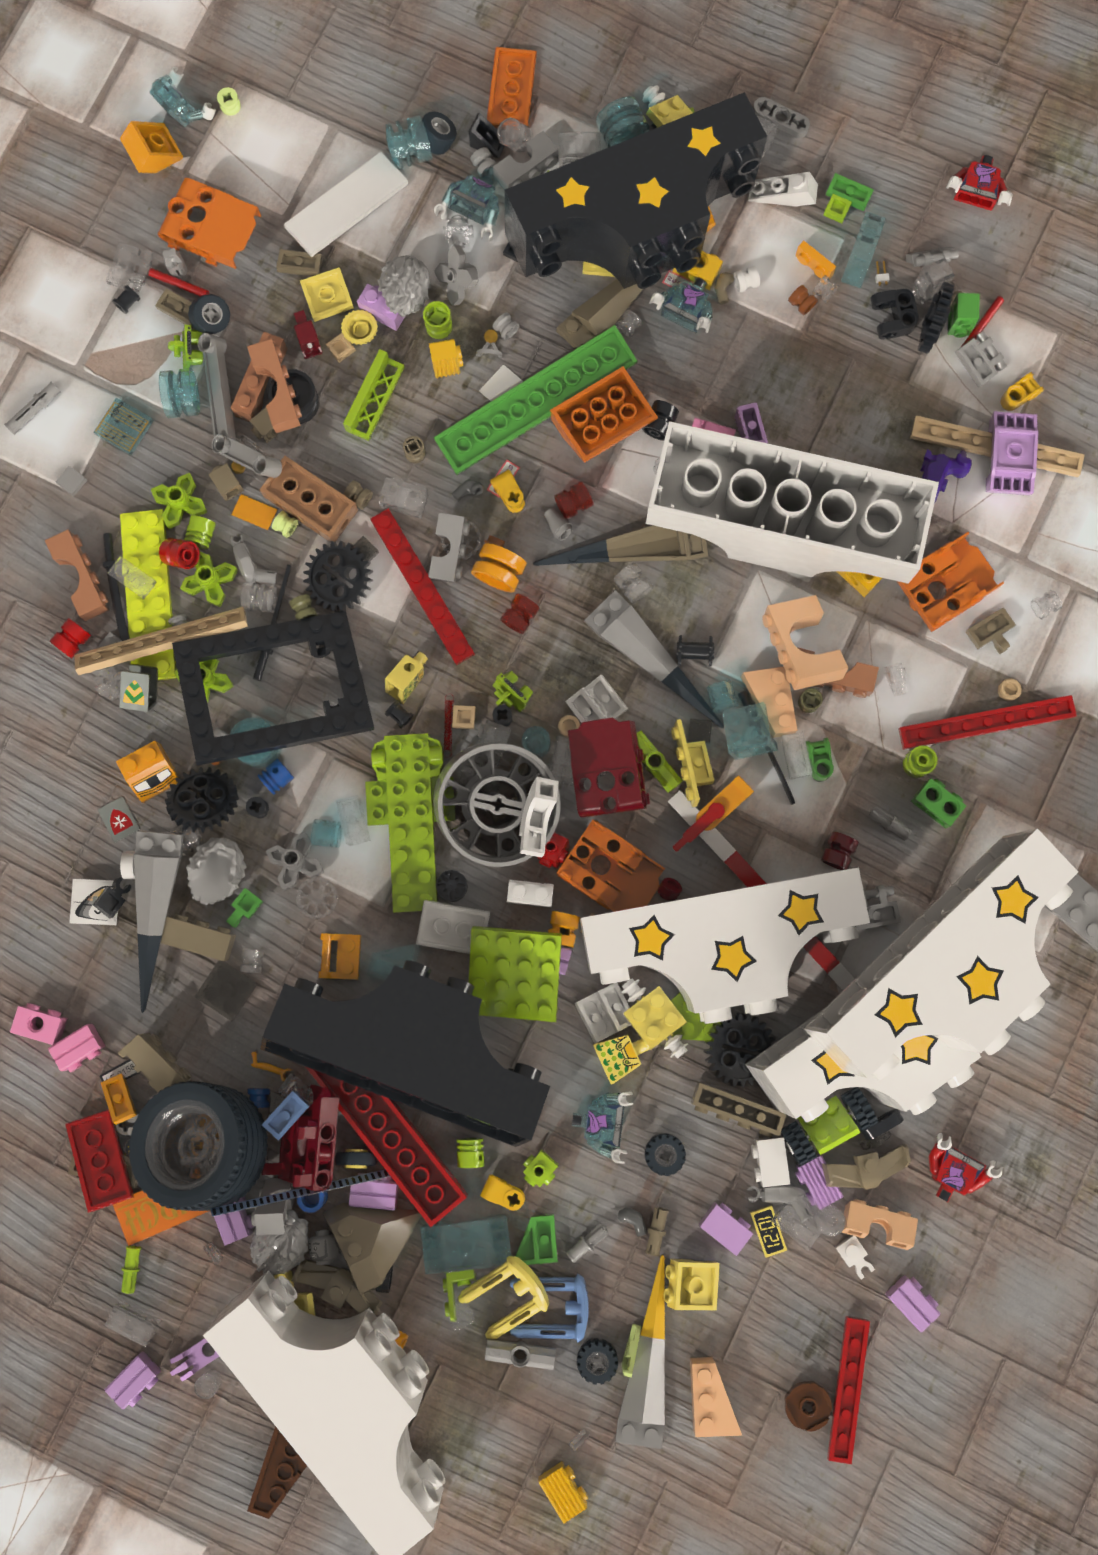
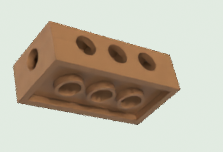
M284 456L281 460V474L277 478L268 477L260 488L263 497L330 543L331 541L336 542L358 512L355 502L287 456ZM296 486L293 490L288 491L290 487ZM313 498L311 502H306L307 499ZM325 510H331L328 514H323Z

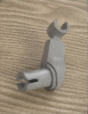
M239 534V542L233 541L231 536L230 541L235 559L246 582L251 585L256 584V582L275 585L277 571L258 569L243 541L242 534Z
M751 1186L747 1189V1191H755L757 1193V1196L754 1198L748 1197L750 1202H756L761 1198L762 1202L789 1203L794 1207L801 1223L814 1217L805 1200L806 1193L802 1188L795 1186L762 1187V1190L759 1191L757 1187Z

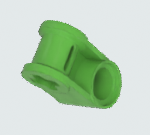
M823 738L822 741L816 742L805 741V751L812 777L818 782L826 781L834 771L829 739ZM817 766H825L827 774H819Z

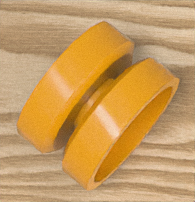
M489 543L483 544L479 553L482 560L475 562L471 570L472 575L496 589L510 593L515 592L519 583L516 576L523 574L527 562L519 555L501 546Z

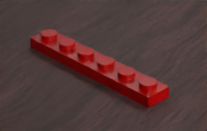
M845 1317L827 1454L828 1461L852 1465L870 1321L867 1319Z

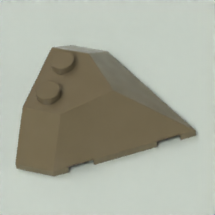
M342 1203L322 1213L350 1269V1274L360 1296L382 1285L388 1271L397 1260L413 1233L414 1227L422 1217L417 1210L349 1206V1203Z

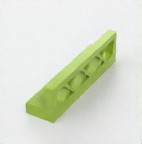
M379 349L343 422L347 432L369 441L405 367L404 364L390 359L386 351ZM387 364L398 368L395 375L385 376L384 371ZM386 383L388 388L386 393L377 396L375 392L376 387ZM377 401L379 406L377 412L368 415L367 405ZM368 420L370 426L366 433L356 429L360 422Z

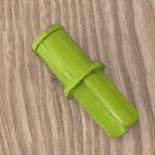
M126 1246L125 1264L121 1269L124 1271L121 1291L126 1294L135 1292L137 1272L140 1271L138 1267L140 1246Z

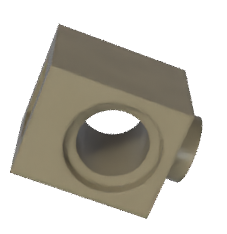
M266 407L250 420L253 426L251 431L259 440L263 438L268 443L279 434L275 432Z
M227 463L216 466L208 474L225 501L244 491Z

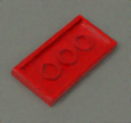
M109 1109L66 1123L65 1126L88 1213L134 1198L117 1130Z

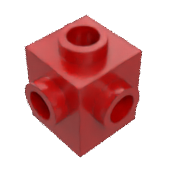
M554 833L545 845L544 856L542 858L538 857L539 863L548 868L553 866L558 869L560 863L563 864L568 857L569 852L567 850L570 847L568 839Z

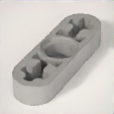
M760 97L755 101L753 109L759 120L796 138H803L807 135L810 121L804 115L766 97ZM762 106H765L766 109L763 112L759 110ZM781 113L787 117V120L780 122L775 116ZM799 124H802L803 127L800 130L796 128Z

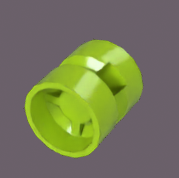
M440 301L429 303L423 311L426 331L432 338H446L453 328L450 309L445 303Z
M918 746L905 755L902 766L908 776L921 778L936 768L938 758L932 748Z

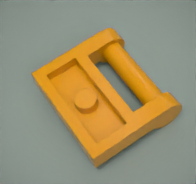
M321 933L322 958L321 971L318 972V978L359 980L361 935ZM331 941H338L336 972H330Z

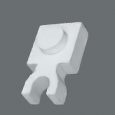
M851 1235L835 1246L849 1268L855 1265V1272L861 1280L864 1278V1275L861 1273L862 1267L867 1266L871 1272L875 1270L868 1261L864 1260V1257L868 1254L856 1236Z

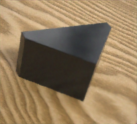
M477 113L468 131L470 147L476 150L487 147L493 157L499 158L508 140L481 113Z

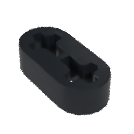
M894 1109L878 1117V1123L862 1133L866 1140H871L899 1125L904 1119L899 1110Z

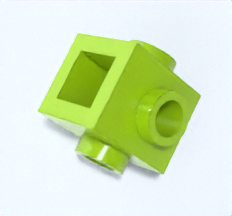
M541 1149L536 1156L531 1154L523 1163L525 1166L523 1170L525 1174L524 1179L533 1187L535 1185L541 1187L543 1184L547 1186L556 1176L553 1172L558 1167V1163ZM541 1167L543 1172L538 1173L535 1168Z

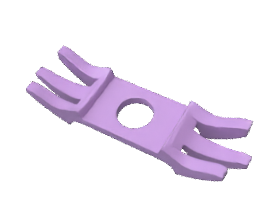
M204 1338L170 1359L172 1364L186 1356L188 1357L186 1361L172 1370L170 1374L173 1376L193 1365V1369L180 1377L181 1381H184L218 1358L219 1355L216 1351L212 1356H206L203 1353V1345L209 1343Z

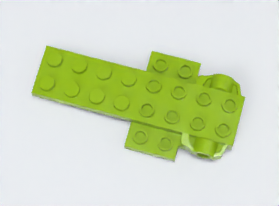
M428 733L384 736V740L374 744L371 752L372 767L376 772L377 781L365 782L367 825H389L393 913L422 911L424 900L438 902L433 823L437 821L434 813L433 796L436 782L444 764L443 746L439 740L430 738ZM453 786L445 789L444 795L446 798L451 799L455 796ZM455 805L443 806L445 821H456Z

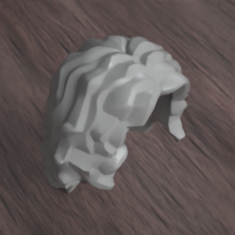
M409 255L395 257L393 261H387L386 265L381 268L380 279L377 280L379 283L378 291L382 292L390 312L394 314L399 313L402 317L409 315L411 312L416 313V311L425 306V300L429 299L428 289L431 285L427 267L422 261Z
M212 837L206 843L197 846V852L193 857L189 858L190 864L186 866L187 879L189 880L188 887L191 889L192 899L200 901L201 904L205 905L214 904L231 896L233 891L239 888L241 879L245 877L244 869L247 868L243 861L244 855L236 842H228L225 838Z
M287 1210L288 1224L285 1234L256 1235L255 1231L250 1245V1255L253 1258L252 1262L258 1266V1272L263 1270V1274H265L269 1270L272 1275L285 1274L304 1261V1254L308 1251L307 1243L309 1241L307 1236V1220L298 1218L295 1211Z

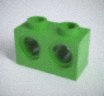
M958 293L948 315V335H954L957 338L970 335L979 320L980 294Z
M930 778L923 784L910 802L946 829L951 827L966 805L956 793L951 794L944 789L946 786L941 781ZM927 790H932L935 793V800L927 798ZM945 803L953 807L952 814L945 812Z

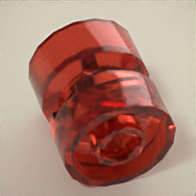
M582 481L570 486V491L563 490L554 495L556 504L566 520L578 515V510L585 511L594 506L593 500Z
M516 593L510 602L511 609H506L500 620L510 629L524 634L530 625L529 619H534L540 607L529 598Z

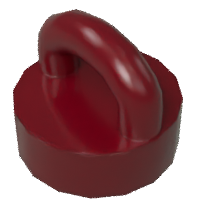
M664 878L657 892L663 899L673 901L682 892V886L673 878Z

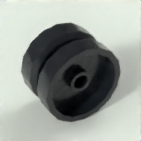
M289 369V378H286L288 385L292 384L296 395L295 398H292L294 405H299L302 414L299 421L300 424L310 421L316 415L319 409V395L312 379L305 372ZM274 379L271 380L268 388L270 401L273 400L277 392V382Z

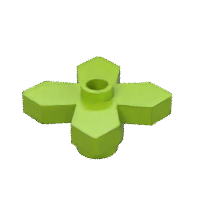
M190 473L178 477L176 485L167 487L161 484L151 489L156 503L167 506L162 514V518L168 529L181 524L184 512L192 516H201L207 513L203 500L191 496L196 488V484Z
M200 551V559L195 566V575L185 577L180 589L192 596L205 591L207 601L221 607L226 595L220 584L233 581L238 569L226 562L214 567L211 556Z
M218 659L199 662L202 678L205 677L203 684L207 703L209 702L210 689L225 693L234 687L227 674L215 673L219 663ZM175 670V671H174V674L176 675L177 679L179 680L178 671Z

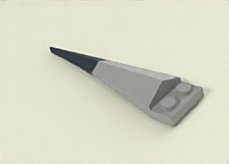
M616 590L584 620L600 638L674 691L717 726L724 728L722 722L632 605H629Z
M141 830L136 832L134 868L142 1013L146 1010L160 942L182 857L183 834Z

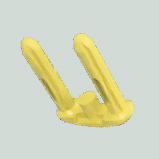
M508 1256L505 1263L462 1290L458 1296L460 1303H470L513 1274L517 1279L520 1278L519 1281L513 1284L517 1295L522 1296L528 1291L533 1295V1299L491 1325L485 1333L487 1339H497L539 1311L546 1312L548 1309L549 1299L543 1284L534 1271L516 1256Z

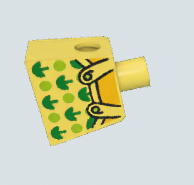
M420 651L413 658L405 655L385 678V692L400 701L401 704H404L424 676L423 665L428 660L426 655Z
M628 1035L593 1044L611 1085L640 1066L641 1062L638 1055L649 1050V1047L642 1039L632 1043Z

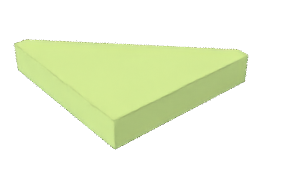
M632 1324L621 1363L622 1373L627 1377H632L642 1327L638 1324Z

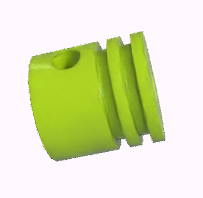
M191 516L184 540L195 543L198 548L209 549L210 539H212L216 523L204 517Z
M483 1138L457 1139V1143H459L457 1145L459 1149L457 1151V1168L484 1167V1150L481 1149L484 1147V1144H481L484 1141Z

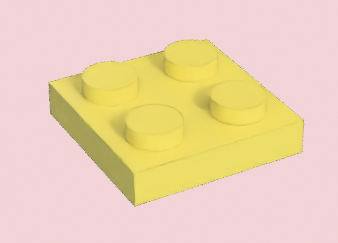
M340 267L300 280L314 322L354 309Z

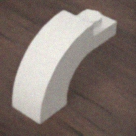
M541 777L535 778L528 793L519 832V836H521V854L541 858L544 856L547 825L551 811L557 802L559 781Z

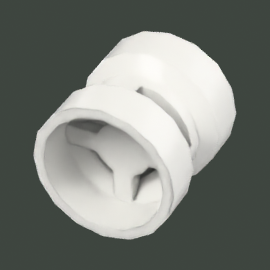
M755 266L747 268L746 271L739 270L733 273L735 287L739 293L746 291L749 286L751 288L760 287V277Z

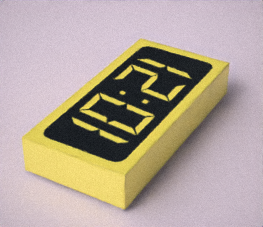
M772 1205L751 1211L750 1215L765 1258L787 1251Z

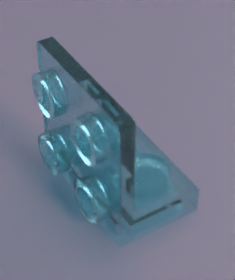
M764 702L722 713L728 753L735 760L778 750L777 742L771 737L767 708Z

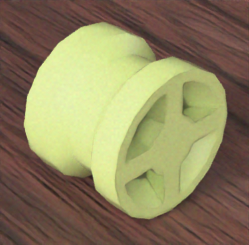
M229 87L221 89L217 94V101L222 112L229 116L237 114L240 111L241 103L236 91Z
M281 511L274 519L272 529L282 532L284 537L289 538L297 528L298 520L290 518L285 511Z

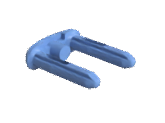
M577 1274L576 1277H538L541 1283H565V1285H543L545 1291H575L577 1293V1301H566L565 1305L566 1315H577V1323L575 1325L519 1324L510 1330V1334L516 1338L576 1339L579 1343L584 1338L589 1315V1299L584 1278L580 1274ZM520 1278L512 1279L510 1286L513 1288V1284L519 1281ZM542 1330H563L565 1333L542 1332Z

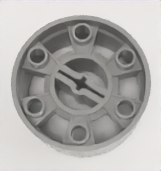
M485 742L470 746L456 754L445 765L438 777L433 796L436 821L446 839L466 858L476 863L493 867L519 864L533 857L520 853L521 842L513 831L521 823L527 799V793L523 785L539 775L542 778L555 780V778L541 759L521 747L500 742ZM494 750H507L518 754L510 772L494 769ZM479 753H483L486 756V762L482 766H478L475 763V756ZM467 759L476 775L464 787L449 778L454 770ZM522 763H526L529 766V771L526 775H520L518 772V767ZM491 781H505L514 789L517 800L507 798L497 792H479V789ZM449 786H453L456 789V795L451 799L446 798L444 795L445 789ZM559 789L557 802L551 811L547 825L546 844L554 834L560 816L561 802ZM475 798H477V799H482V800H486V801H491V802L498 800V801H500L501 803H503V804H505V805L514 806V807H516V808L508 807V806H504V805H496V806L494 807L493 805H491V804L488 803V802L481 801V800H476ZM461 805L462 813L466 820L449 830L444 818L443 806ZM474 807L487 809L496 815L505 813L513 816L503 824L487 825L478 819ZM461 829L469 830L470 835L467 840L461 841L458 839V832ZM480 833L495 836L496 856L482 855L471 851ZM506 838L512 840V847L508 850H504L501 847L502 841Z

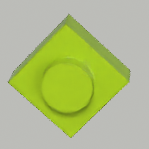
M832 194L823 216L842 224L852 202Z

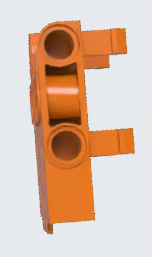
M184 178L176 196L168 202L169 211L157 234L168 243L170 248H175L177 251L180 248L206 258L205 262L217 266V262L236 269L234 257L237 252L245 249L256 226L254 216L261 218V214L257 206L191 178ZM193 207L206 211V216L201 222L195 223L189 220ZM194 235L191 239H186L188 236Z
M969 532L953 542L946 543L922 559L920 570L909 584L896 581L909 599L910 607L918 612L931 632L971 608L1004 584V582L996 584L993 579L994 570L978 547L969 545L965 539ZM922 567H928L931 570V574L924 573ZM933 582L942 583L946 588L945 597L935 600L928 590L929 584ZM917 596L924 597L926 603H919ZM947 602L953 603L956 610L949 609Z
M592 819L556 875L604 908L616 912L647 906L658 890V878L666 868L646 856L643 851L598 821ZM609 841H617L619 843V850L617 852H610L608 850L607 844ZM584 846L588 849L589 855L586 858H579L577 856L576 850L579 847ZM597 856H605L610 861V869L604 875H598L592 871L591 862ZM584 878H593L595 886L592 889L584 888L582 884Z

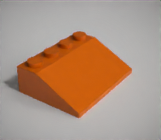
M624 366L550 410L551 421L564 440L584 463L658 419V416Z

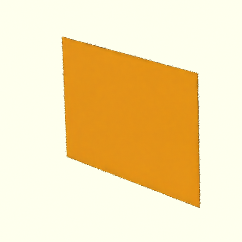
M241 494L231 515L268 530L278 509Z

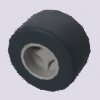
M435 111L425 114L416 129V138L419 144L425 150L437 155L446 153L457 136L456 127L453 122L444 114Z
M213 294L202 295L191 303L188 312L189 321L193 328L202 334H216L227 327L230 321V310L225 300Z

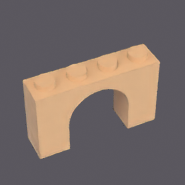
M816 595L768 605L762 617L764 626L769 630L771 643L778 651L779 662L784 665L787 681L792 684L794 690L841 680L848 670L840 649L822 654H808L799 650L791 640V632L819 625L824 612Z

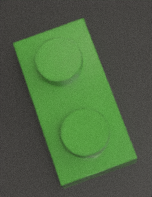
M835 173L826 195L829 197L832 194L851 201L852 207L864 211L874 189Z

